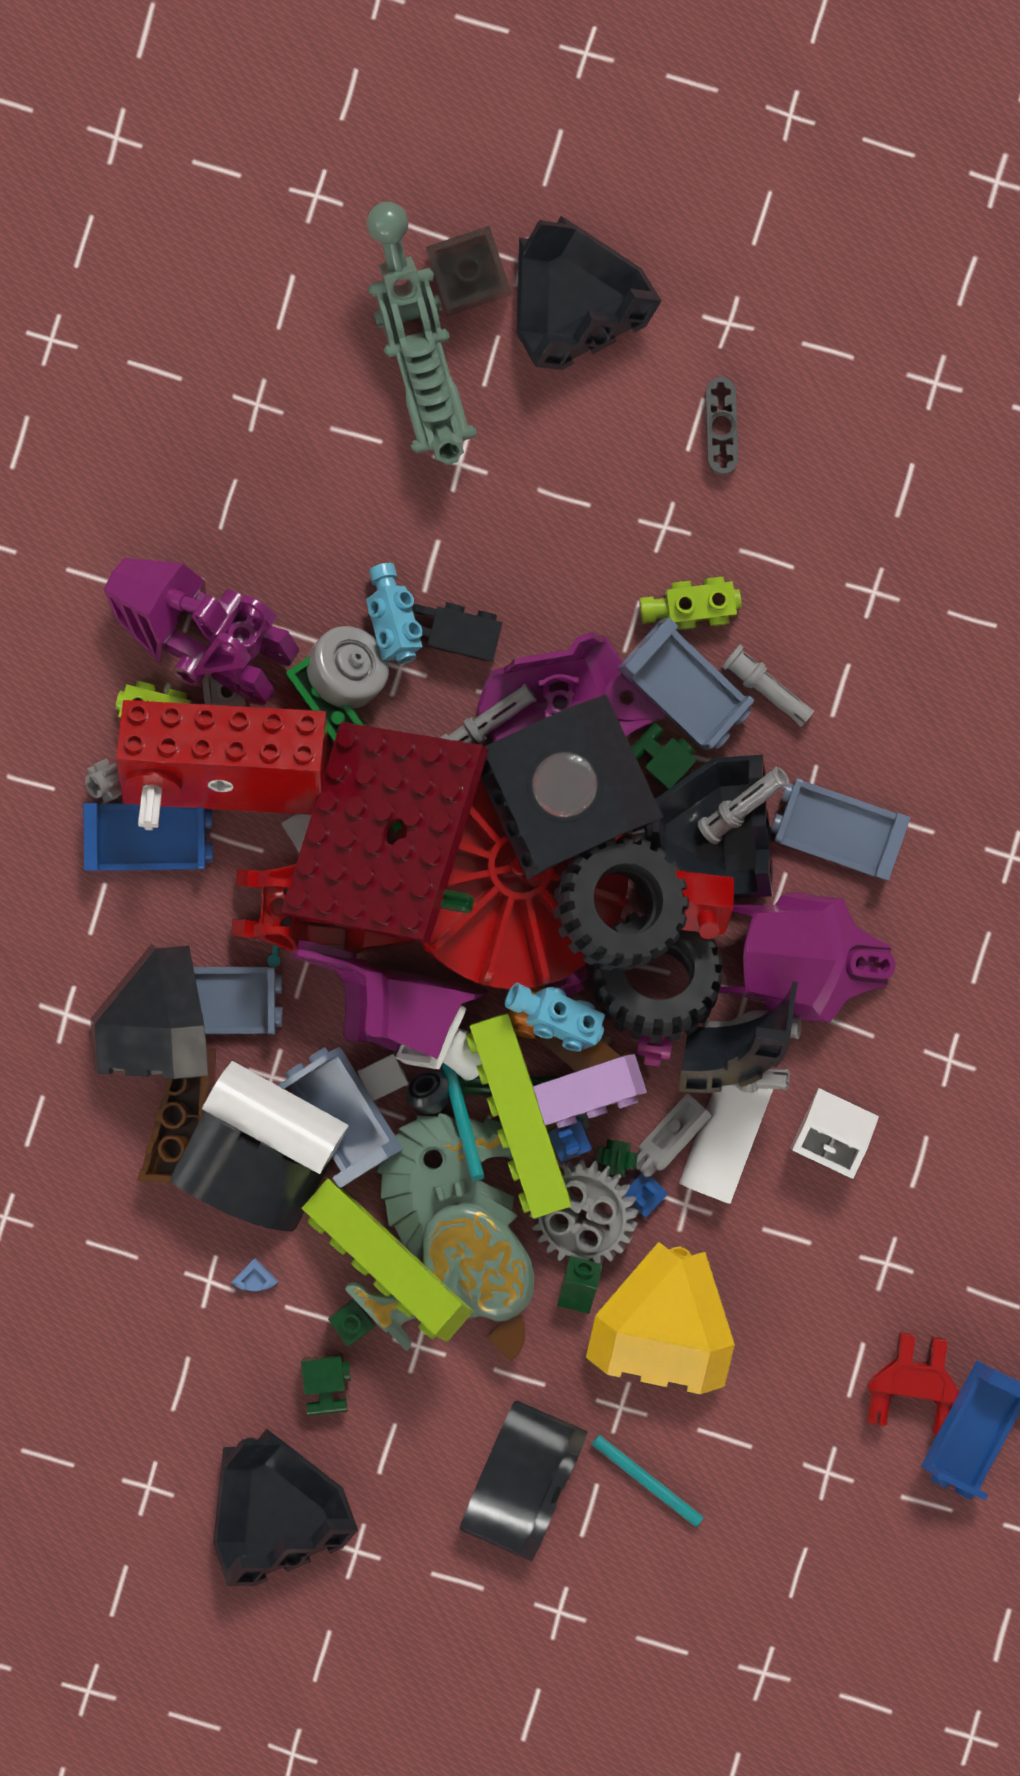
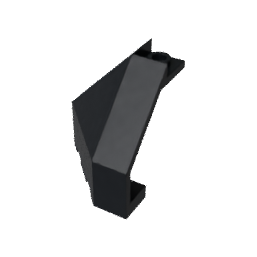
M560 216L557 222L539 220L528 239L519 237L516 334L535 367L564 370L574 365L573 359L589 350L593 355L616 343V336L630 329L635 333L645 328L662 302L641 267L563 216Z
M763 754L712 758L657 797L655 801L663 818L644 828L645 840L651 842L649 849L654 851L660 847L667 853L664 859L669 864L675 861L680 868L678 871L733 877L734 899L772 896L773 862L770 859L769 842L771 833L767 800L744 817L742 826L732 828L724 834L721 842L718 844L710 843L703 836L698 826V821L703 817L708 818L715 813L723 801H733L766 775Z
M151 944L90 1018L94 1069L98 1074H112L114 1071H125L126 1076L148 1077L153 1074H163V1078L171 1079L207 1076L205 1025L190 947L155 948Z
M267 1428L258 1439L246 1438L242 1439L236 1447H223L213 1545L227 1586L259 1585L268 1581L267 1574L283 1567L286 1572H289L312 1562L310 1556L328 1549V1552L331 1554L343 1549L358 1531L344 1488Z

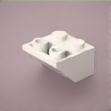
M818 1088L790 1149L853 1179L868 1149L879 1116Z

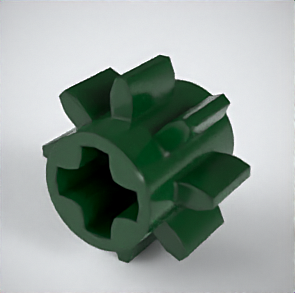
M607 1139L606 1147L597 1146L595 1161L603 1164L602 1171L609 1166V1174L626 1176L627 1168L636 1169L638 1153L630 1151L632 1143Z

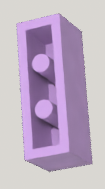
M635 1054L623 1056L533 1086L545 1125L556 1123L558 1129L577 1123L575 1116L587 1113L589 1119L608 1113L606 1106L615 1103L618 1104L619 1108L638 1103L637 1096L647 1093Z

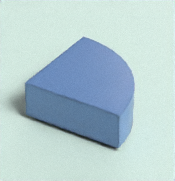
M254 1258L231 1283L242 1290L262 1291L278 1283V1280Z

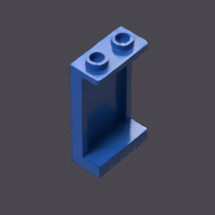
M83 803L85 871L207 869V862H213V843L207 842V829L213 828L212 809L161 806L158 828L153 827L152 830H145V827L138 826L140 805Z
M976 1360L921 1465L923 1469L932 1474L929 1480L945 1489L951 1484L956 1487L954 1491L957 1494L971 1501L974 1496L986 1501L988 1494L981 1490V1485L1020 1413L1019 1380Z

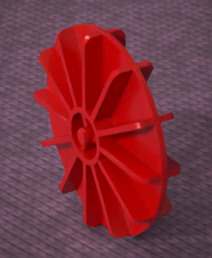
M554 755L545 759L538 766L533 777L532 787L536 801L545 811L555 816H575L586 810L596 796L597 785L574 766ZM481 778L446 888L449 891L466 893L473 896V910L467 914L440 909L430 943H422L423 948L451 971L477 984L493 988L511 989L515 983H519L527 988H534L557 982L587 964L583 961L584 954L581 951L574 954L568 948L572 943L569 937L561 938L558 931L562 927L561 919L554 920L553 909L558 906V902L553 900L554 890L560 886L558 879L561 873L568 868V863L576 856L527 880ZM404 822L401 829L398 830V840L406 837L407 825ZM620 835V836L614 838V840H617L618 838H620L621 836H624V835ZM608 874L602 877L597 882L594 890L596 911L601 920L610 928L619 921L622 910L628 903L626 895L629 878L618 874Z

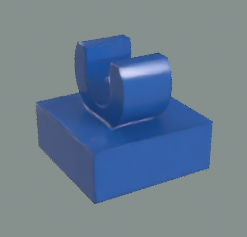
M576 1118L577 1123L548 1130L561 1162L592 1150L591 1143L580 1118Z
M640 1173L630 1184V1188L625 1196L636 1197L632 1205L646 1218L667 1196L668 1192L651 1176L646 1177Z

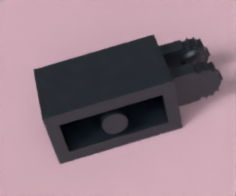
M446 602L445 608L437 606V609L418 604L411 606L414 614L435 617L432 629L422 627V636L429 637L428 647L482 661L494 662L503 625L502 622L496 621L498 615L478 610L477 616L464 613V606Z

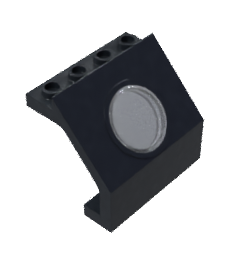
M607 694L571 706L485 746L489 750L480 778L527 880L630 831L636 832L663 818Z

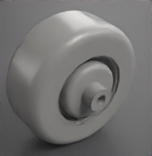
M350 626L333 628L323 634L308 653L310 660L309 665L306 666V671L310 684L321 695L323 700L336 707L343 708L341 705H350L352 709L368 704L380 693L388 680L389 664L388 661H382L376 639L359 628Z

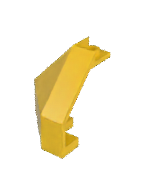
M658 1242L595 1315L586 1358L607 1375L621 1377L622 1372L641 1376L640 1382L667 1387L668 1382L686 1385L687 1392L703 1394L725 1387L735 1343L706 1252L691 1255L687 1249L681 1246L668 1249Z

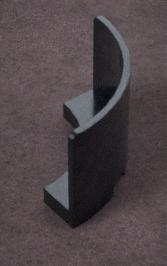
M792 981L791 987L782 1002L759 1018L731 1026L697 1027L695 1032L687 1035L679 1091L691 1093L721 1092L722 1086L737 1083L744 1087L762 1079L763 1073L772 1066L776 1068L784 1059L789 1047L798 982Z
M204 1112L170 1179L180 1189L226 1214L265 1228L292 1232L297 1228L305 1212L301 1208L316 1192L330 1163L328 1162L319 1174L209 1112Z
M514 1401L461 1521L460 1530L532 1562L557 1506L554 1504H556L562 1488L564 1489L580 1455L588 1431L520 1401Z

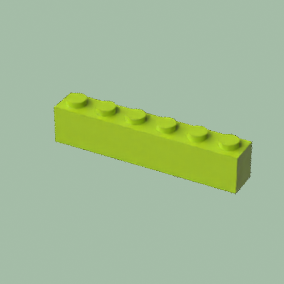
M507 1012L471 1024V1032L467 1033L466 1037L471 1052L478 1051L482 1064L476 1066L482 1085L489 1084L492 1096L488 1097L487 1101L492 1116L499 1115L503 1126L502 1129L497 1131L503 1149L510 1148L513 1160L508 1162L513 1180L520 1179L524 1190L523 1193L518 1194L524 1213L531 1211L532 1218L535 1219L571 1207L572 1203L509 1013Z
M327 1178L301 1208L310 1216L307 1222L320 1234L326 1231L332 1237L329 1243L342 1255L348 1252L354 1258L351 1264L365 1276L370 1273L376 1279L373 1285L387 1297L392 1294L398 1300L395 1306L409 1318L414 1315L421 1321L418 1328L432 1340L437 1336L448 1342L474 1312L342 1187L339 1189L332 1180Z

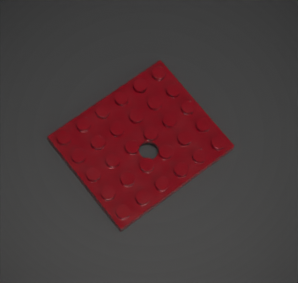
M340 722L323 776L322 794L317 795L292 875L291 887L288 888L281 912L290 917L429 944L440 911L441 902L444 898L443 893L448 885L489 749L480 744ZM397 821H403L407 825L406 837L397 840L394 845L389 844L387 841L389 827Z

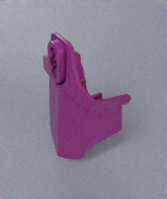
M594 632L577 637L568 650L515 658L507 666L493 670L482 689L477 708L478 715L480 716L496 703L521 688L525 683L536 696L537 701L535 703L533 702L489 733L494 742L571 706L606 694L626 738L628 734L667 717L617 669L623 661H621L606 636H600ZM623 692H629L634 696L630 704H623L620 701V695ZM513 702L511 705L500 711L498 714L493 716V718L495 719L504 712H506L508 709L516 705V702Z
M789 892L781 895L775 905H733L732 912L753 916L744 947L745 987L721 986L719 992L763 1001L770 1012L785 998L792 981H797L793 1018L799 1017L801 1020L830 1023L847 999L869 990L885 987L888 984V978L895 971V960L891 955L892 948L890 945L872 937L855 925L843 898ZM874 962H879L880 967H873Z
M299 940L297 950L292 951L291 958L334 970L344 983L345 1018L343 1036L347 1041L371 1042L396 1053L402 1044L438 1059L449 1028L461 1004L487 995L489 991L488 989L430 976L375 967L362 958L357 959V955L354 953L309 941Z

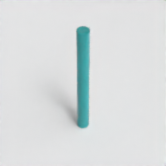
M442 1062L443 1074L449 1082V1096L471 1180L479 1181L484 1178V1173L458 1074Z
M600 1434L597 1435L591 1443L593 1447L694 1527L700 1524L704 1518L700 1513Z

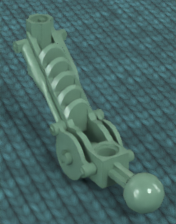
M392 201L380 202L372 207L366 220V228L369 235L374 240L382 243L386 263L379 264L382 281L370 283L368 288L369 294H372V297H376L378 311L373 312L377 328L383 327L388 342L384 348L385 355H388V357L396 356L406 389V404L416 436V440L412 441V451H415V454L433 450L436 460L450 465L457 463L460 455L464 453L462 442L476 438L477 430L473 425L468 426L458 388L450 376L441 343L448 342L450 335L446 329L441 330L438 312L442 311L441 302L438 295L433 296L429 284L430 281H433V270L431 271L430 268L417 271L412 257L405 256L402 238L408 231V215L406 211ZM401 279H407V281L404 284L398 286L395 285L397 281ZM418 318L422 332L405 336L402 323Z

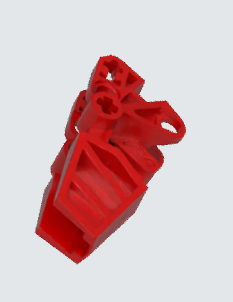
M296 864L266 871L236 870L235 886L262 888L261 916L259 921L232 919L231 936L257 938L291 952L297 950L299 940L327 946V944L344 945V951L354 954L416 942L351 928L306 925L307 922L315 921L283 914L281 910L288 888L291 887L292 875Z

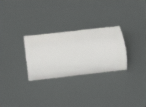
M234 1061L224 1070L202 1108L206 1112L319 1174L336 1152L349 1126Z
M734 1085L722 1086L721 1092L712 1093L706 1110L713 1116L696 1135L679 1181L681 1185L723 1202L731 1203L773 1089L759 1088L754 1093L742 1092Z

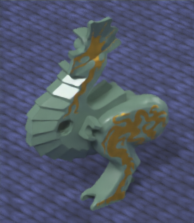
M441 1112L438 1116L417 1115V1120L400 1127V1132L395 1135L403 1150L382 1162L377 1173L382 1174L381 1199H384L386 1203L389 1227L395 1226L403 1245L408 1246L413 1255L474 1311L468 1319L483 1316L495 1321L509 1320L520 1314L530 1304L534 1293V1270L531 1259L519 1239L508 1227L518 1216V1213L512 1209L514 1196L483 1181L471 1180L455 1118ZM587 1113L575 1116L580 1118L584 1129L590 1126L586 1117ZM469 1118L481 1162L492 1157H506L513 1160L510 1148L503 1149L497 1130L503 1128L501 1121L485 1118L484 1122ZM557 1124L546 1125L547 1130L557 1127ZM437 1150L441 1153L443 1162L439 1167L431 1168L426 1165L424 1155L427 1151ZM348 1283L345 1290L385 1332L388 1331L408 1351L411 1347V1340L402 1324L416 1317L413 1315L409 1318L395 1306L398 1300L392 1294L387 1297L380 1291L369 1290L362 1283Z

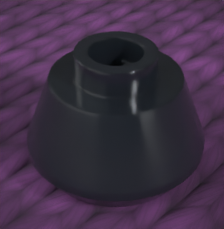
M438 1072L421 1073L409 1083L406 1090V1100L409 1105L423 1114H437L449 1102V1082L443 1074Z

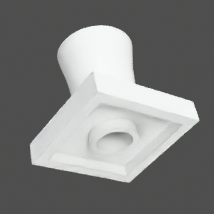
M460 1006L449 1028L438 1059L402 1044L395 1057L404 1064L440 1069L443 1062L467 1081L473 1080L479 1075L476 1066L482 1064L478 1051L471 1052L466 1034L469 1032L458 1028L466 1012V1008Z

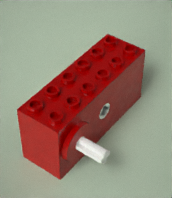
M123 700L116 763L123 804L140 805L139 827H145V830H152L153 827L158 828L161 806L312 815L317 795L322 794L323 776L329 760L326 711Z

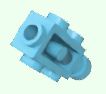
M393 563L376 565L369 570L372 585L376 586L377 591L366 599L382 661H397L398 664L412 662L417 658L415 652L422 648L420 640L422 627L415 621L411 607L414 604V598L406 589V586L396 585L395 580H397L398 576Z
M515 983L507 994L505 1007L517 1013L523 1011L529 1014L526 1023L534 1027V1034L548 1039L555 1036L563 1040L562 1046L570 1051L580 1052L582 1049L595 1046L603 1035L604 1027L602 1023L605 1014L594 1010V1005L589 1002L575 1001L566 997V993L561 989L548 987L536 992L534 995L531 993L530 988ZM554 1008L559 1010L560 1014H557Z

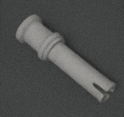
M739 644L721 667L724 670L730 669L744 681L743 685L746 688L749 687L751 689L754 687L802 727L815 710L811 709L767 673L766 665L763 662H756L743 651L744 647Z
M525 683L521 688L496 703L477 718H466L464 725L449 735L443 734L441 738L459 741L464 736L469 735L462 742L482 745L487 739V734L510 720L533 702L535 703L537 698ZM513 702H516V705L508 709L506 712H504L495 719L493 718V716L498 714L500 711L511 705ZM485 722L488 723L487 725L481 728L480 725H482Z
M775 766L768 774L733 801H723L715 813L708 818L703 817L698 821V826L703 836L712 844L721 842L724 834L732 828L742 826L746 815L789 784V778L780 767L777 768Z

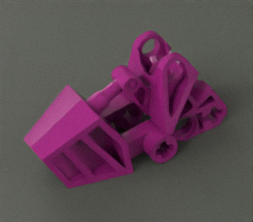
M124 558L112 571L103 589L116 620L159 663H161L167 652L180 658L173 672L180 680L194 687L199 686L205 675L211 673L214 680L222 686L255 704L265 705L274 688L262 669L247 664L261 650V654L277 663L290 666L300 651L289 631L272 626L278 616L265 604L249 595L242 596L238 592L229 589L225 590L221 598L217 600L206 594L205 580L183 563ZM180 611H185L192 615V618L211 644L209 648L174 630L178 624L176 618Z

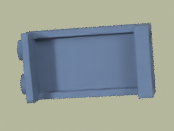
M671 618L662 619L617 669L702 750L712 749L713 747L718 749L729 738L730 735L727 731L734 723L737 725L741 724L749 716L751 710L748 707L754 702V699L751 696H744L689 644L676 631L678 625Z
M795 778L793 784L789 783L785 786L781 801L786 803L783 814L775 815L770 829V833L775 834L774 842L889 881L911 817L894 813L805 782L800 778Z
M193 967L205 1025V1034H276L277 1027L283 1026V1008L277 1007V994H282L283 976L282 974H276V967Z
M325 1047L309 1057L311 1064L305 1068L300 1063L284 1073L287 1079L278 1086L282 1089L289 1087L295 1096L349 1125L336 1152L332 1156L341 1170L340 1173L333 1177L340 1189L400 1152L403 1148L341 1047L330 1052Z

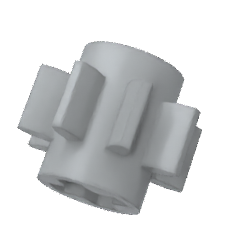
M106 758L87 768L89 775L85 778V785L92 797H102L104 803H107L122 794L117 763L110 765Z

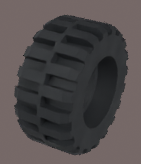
M621 836L617 840L611 839L577 855L568 863V868L561 873L558 879L560 886L554 890L553 900L558 902V906L553 909L554 920L561 919L562 927L558 929L561 938L568 936L572 942L568 948L574 954L581 951L584 954L583 961L593 965L598 962L601 969L609 971L614 968H618L620 971L631 970L636 966L641 967L661 956L680 937L679 930L685 927L687 916L683 915V911L689 908V898L682 895V891L687 889L685 878L679 880L675 873L680 868L675 861L669 864L664 859L667 853L660 847L653 851L649 849L651 846L649 841L640 839L637 842H633L632 837ZM608 874L622 875L631 879L642 890L648 910L645 925L639 931L632 934L619 933L608 927L601 920L594 904V890L597 882L602 877Z
M645 909L644 916L641 917L636 912L627 915L624 924L618 921L611 929L623 934H632L639 931L645 925L648 909ZM679 930L680 937L675 944L667 948L668 951L665 953L682 963L688 972L689 983L686 990L681 994L666 1000H654L639 994L629 984L626 978V971H620L618 968H614L611 971L600 968V963L596 962L593 971V986H595L594 996L596 1003L602 1004L601 1013L605 1014L606 1020L612 1018L615 1020L614 1028L623 1033L625 1029L632 1031L631 1038L639 1041L643 1035L650 1037V1043H660L661 1037L666 1036L672 1042L679 1040L682 1032H685L687 1035L695 1032L698 1023L704 1024L709 1018L711 1009L716 1005L723 975H721L723 964L721 956L717 955L718 946L715 940L704 939L700 936L699 932Z

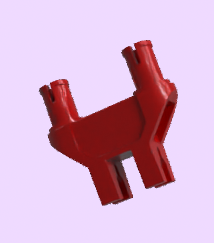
M900 1331L896 1358L876 1373L867 1383V1389L871 1393L866 1422L876 1425L879 1411V1425L887 1426L890 1400L895 1394L929 1399L937 1403L932 1433L938 1434L960 1392L944 1369L948 1341L945 1338L932 1336L928 1363L913 1361L916 1336L913 1333Z

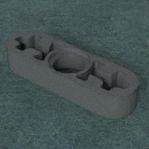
M717 377L709 382L705 392L707 458L709 468L714 473L727 475L736 468L738 463L736 388L730 379ZM718 384H723L724 390L730 391V395H726L724 398V408L731 406V412L726 410L711 412V407L718 408V397L711 394V391L716 390ZM725 417L731 422L732 427L728 434L718 435L713 431L712 423L716 418ZM732 439L733 445L726 444L725 446L726 456L732 457V461L727 463L726 468H720V463L713 460L714 457L719 456L720 444L712 446V440L725 442Z

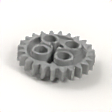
M583 1159L578 1162L576 1168H574L570 1161H567L564 1165V1171L561 1169L572 1206L535 1218L539 1220L532 1226V1230H542L543 1233L539 1237L538 1242L548 1240L550 1245L547 1248V1252L549 1253L557 1249L559 1251V1261L565 1255L589 1261L593 1258L594 1262L600 1264L604 1261V1256L609 1261H612L616 1256L615 1251L622 1253L626 1248L624 1242L630 1243L633 1238L629 1231H634L638 1223L631 1219L637 1216L638 1210L629 1207L635 1202L636 1197L625 1196L630 1185L619 1186L617 1184L621 1178L620 1174L613 1178L609 1177V1166L600 1172L598 1171L597 1161H594L590 1168H586ZM575 1186L581 1189L583 1197L574 1196L569 1187ZM599 1203L609 1204L613 1213L603 1212L599 1207ZM582 1210L587 1212L586 1218L580 1215ZM555 1214L564 1215L568 1219L569 1224L559 1223L555 1218ZM604 1224H608L610 1228L607 1229ZM584 1231H593L596 1233L598 1240L588 1239Z

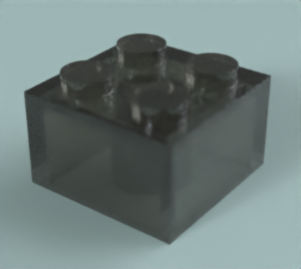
M490 226L426 247L427 256L447 316L511 295V289Z

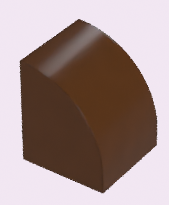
M521 1313L509 1320L501 1321L487 1334V1339L510 1362L519 1354L525 1341V1322Z

